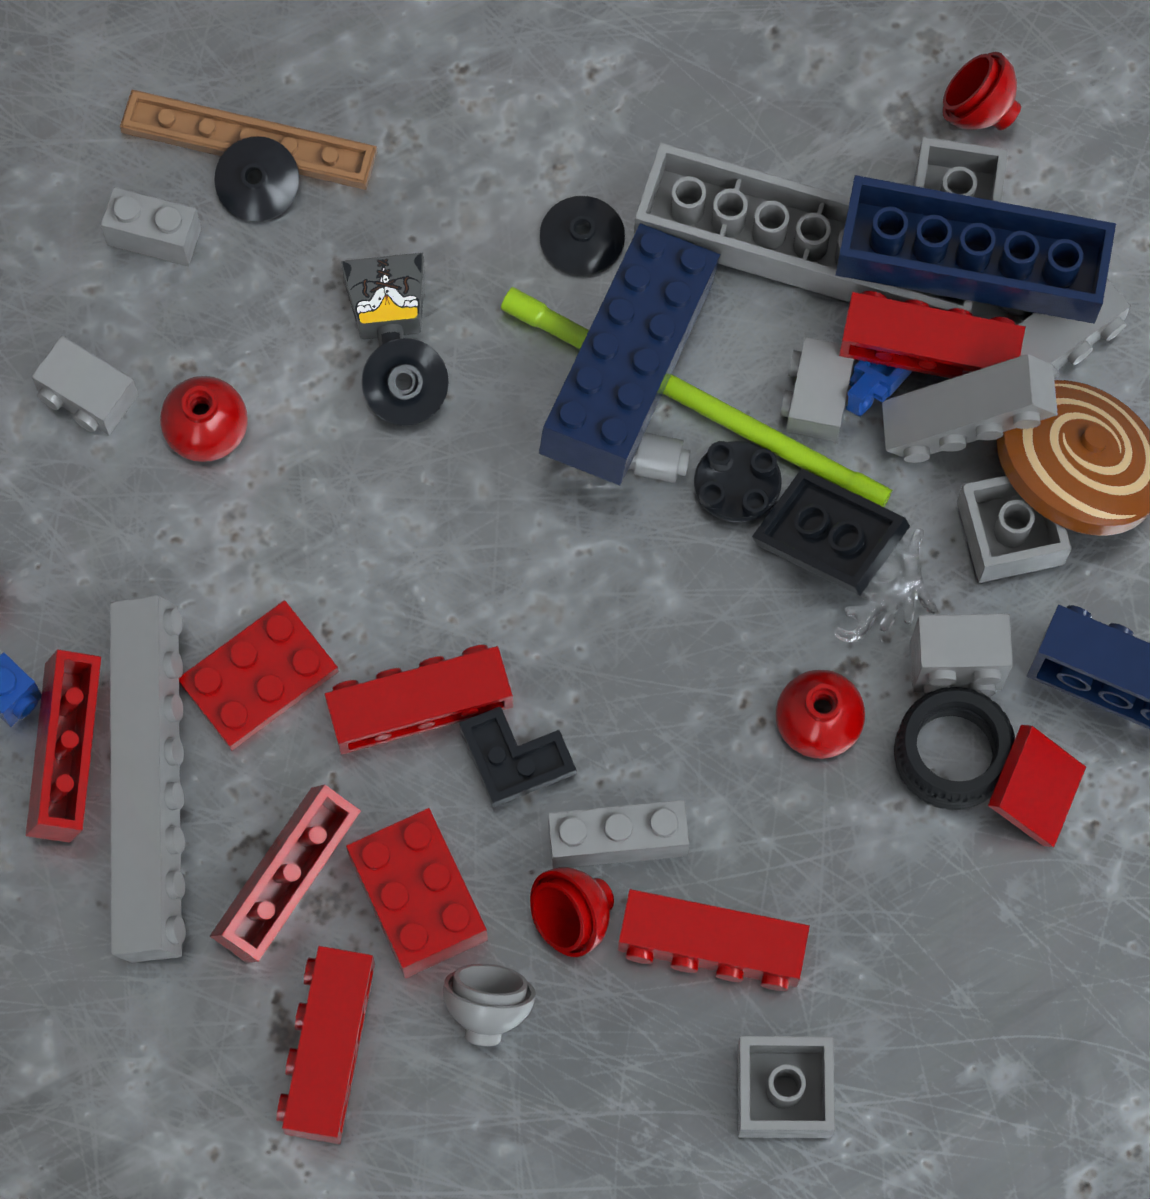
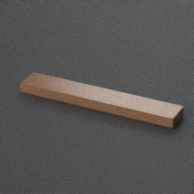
M131 90L120 124L121 133L218 156H222L232 144L239 140L257 136L270 138L282 144L292 154L297 163L299 175L367 190L377 155V146L137 90Z

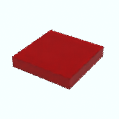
M1021 725L988 806L1042 846L1055 847L1086 766L1035 727Z

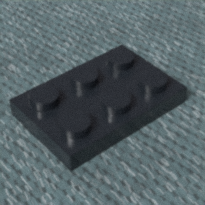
M801 468L755 531L752 538L757 546L861 596L910 528V525L905 517Z

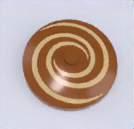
M1054 380L1058 415L1041 420V424L1034 428H1015L1005 431L1003 436L997 439L998 456L1008 480L1017 493L1034 510L1064 528L1098 536L1116 535L1135 528L1150 514L1149 428L1134 411L1109 393L1080 382Z

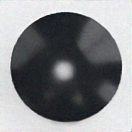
M718 441L713 443L698 463L694 475L695 492L702 506L715 517L729 522H747L767 513L776 503L782 485L781 472L775 454L768 449H763L756 444L745 441Z

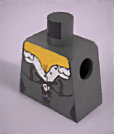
M423 252L341 261L344 284L361 339L378 338V344L381 346L388 341L404 338V335H413L421 332L425 287Z

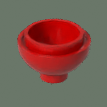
M1000 52L981 54L968 61L955 74L946 88L943 97V117L950 124L965 130H979L994 126L997 130L1001 131L1009 127L1021 111V104L1015 100L1017 79L1014 67L1010 61Z
M197 376L184 380L169 392L161 409L160 425L163 436L173 451L189 460L207 462L220 459L236 449L246 433L248 414L242 397L230 384L211 376ZM203 403L209 406V410L205 414L197 415L193 413L194 407L198 404Z
M829 670L808 671L795 677L782 690L776 706L777 727L784 741L798 753L819 759L835 757L850 749L860 737L865 723L864 702L855 685L843 675ZM818 700H826L831 705V711L820 713L816 711L814 704Z
M569 867L550 869L540 874L532 885L530 894L532 918L542 938L555 950L566 956L581 957L591 952L602 942L609 925L610 910L614 906V895L604 880L592 878L583 871Z

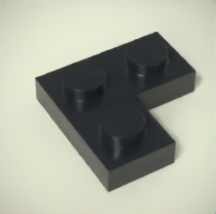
M501 706L459 722L461 732L493 808L577 774L576 767L560 730L517 746Z

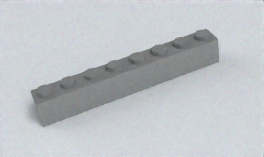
M159 595L110 603L111 955L132 963L182 957V943L186 936L185 923L181 917V898L185 894V880L181 873V853L185 847V838L180 828V809L184 805V791L180 784V764H182L184 759V749L179 733V721L183 718V703L179 696V677L183 673V662L179 654L178 635L182 632L183 623L178 606Z

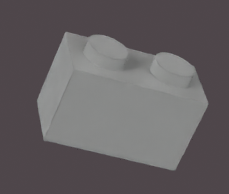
M117 187L113 188L101 222L107 246L188 267L201 232L196 208Z
M62 335L32 375L38 391L37 397L43 403L55 410L63 407L74 414L73 419L90 432H95L96 429H99L105 434L110 435L139 395L134 379Z
M805 337L802 352L793 350L788 376L797 377L794 392L785 390L780 416L788 417L786 432L837 442L854 359L839 356L841 344Z

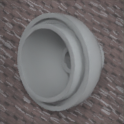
M493 964L466 965L449 974L444 980L443 997L451 1016L465 1028V1039L479 1046H495L499 1044L502 1033L508 1032L520 1025L530 1014L535 1002L536 992L534 987L527 982L523 975L503 966Z

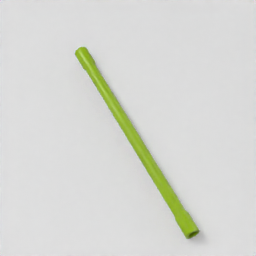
M514 287L510 288L501 304V310L532 327L541 328L578 349L581 348L589 332L585 327L549 309L546 304ZM671 374L663 392L667 397L762 448L772 451L790 463L885 507L893 491L892 489L860 472H854Z

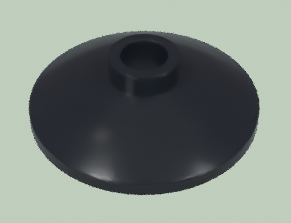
M257 136L239 140L223 153L216 166L214 181L219 200L230 213L246 221L263 222L278 217L291 206L298 193L300 175L297 163L287 148L273 139ZM254 169L260 170L262 173L261 180L256 184H250L247 180L249 172Z
M574 196L555 204L545 215L540 227V245L546 259L556 269L572 276H592L607 270L617 261L624 247L625 230L619 214L608 203L590 196ZM584 225L588 226L590 231L585 235H580L574 229L577 226Z
M399 338L388 341L373 351L365 363L361 384L364 398L377 416L389 423L407 426L429 419L440 409L447 395L449 380L443 359L431 346L416 339ZM401 373H406L411 380L410 386L405 390H400L395 383L396 377Z

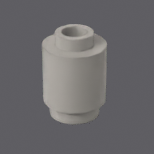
M644 433L629 466V470H634V475L675 483L677 475L686 476L691 450L683 449L684 440Z

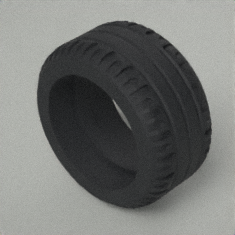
M940 688L922 696L905 713L895 738V764L907 788L925 803L948 810L968 809L982 804L992 797L1015 740L1014 730L1002 708L985 694L978 693L970 688ZM945 716L961 717L973 722L984 732L991 745L992 760L990 766L979 777L967 781H951L936 775L924 764L918 752L917 738L922 727L936 718Z

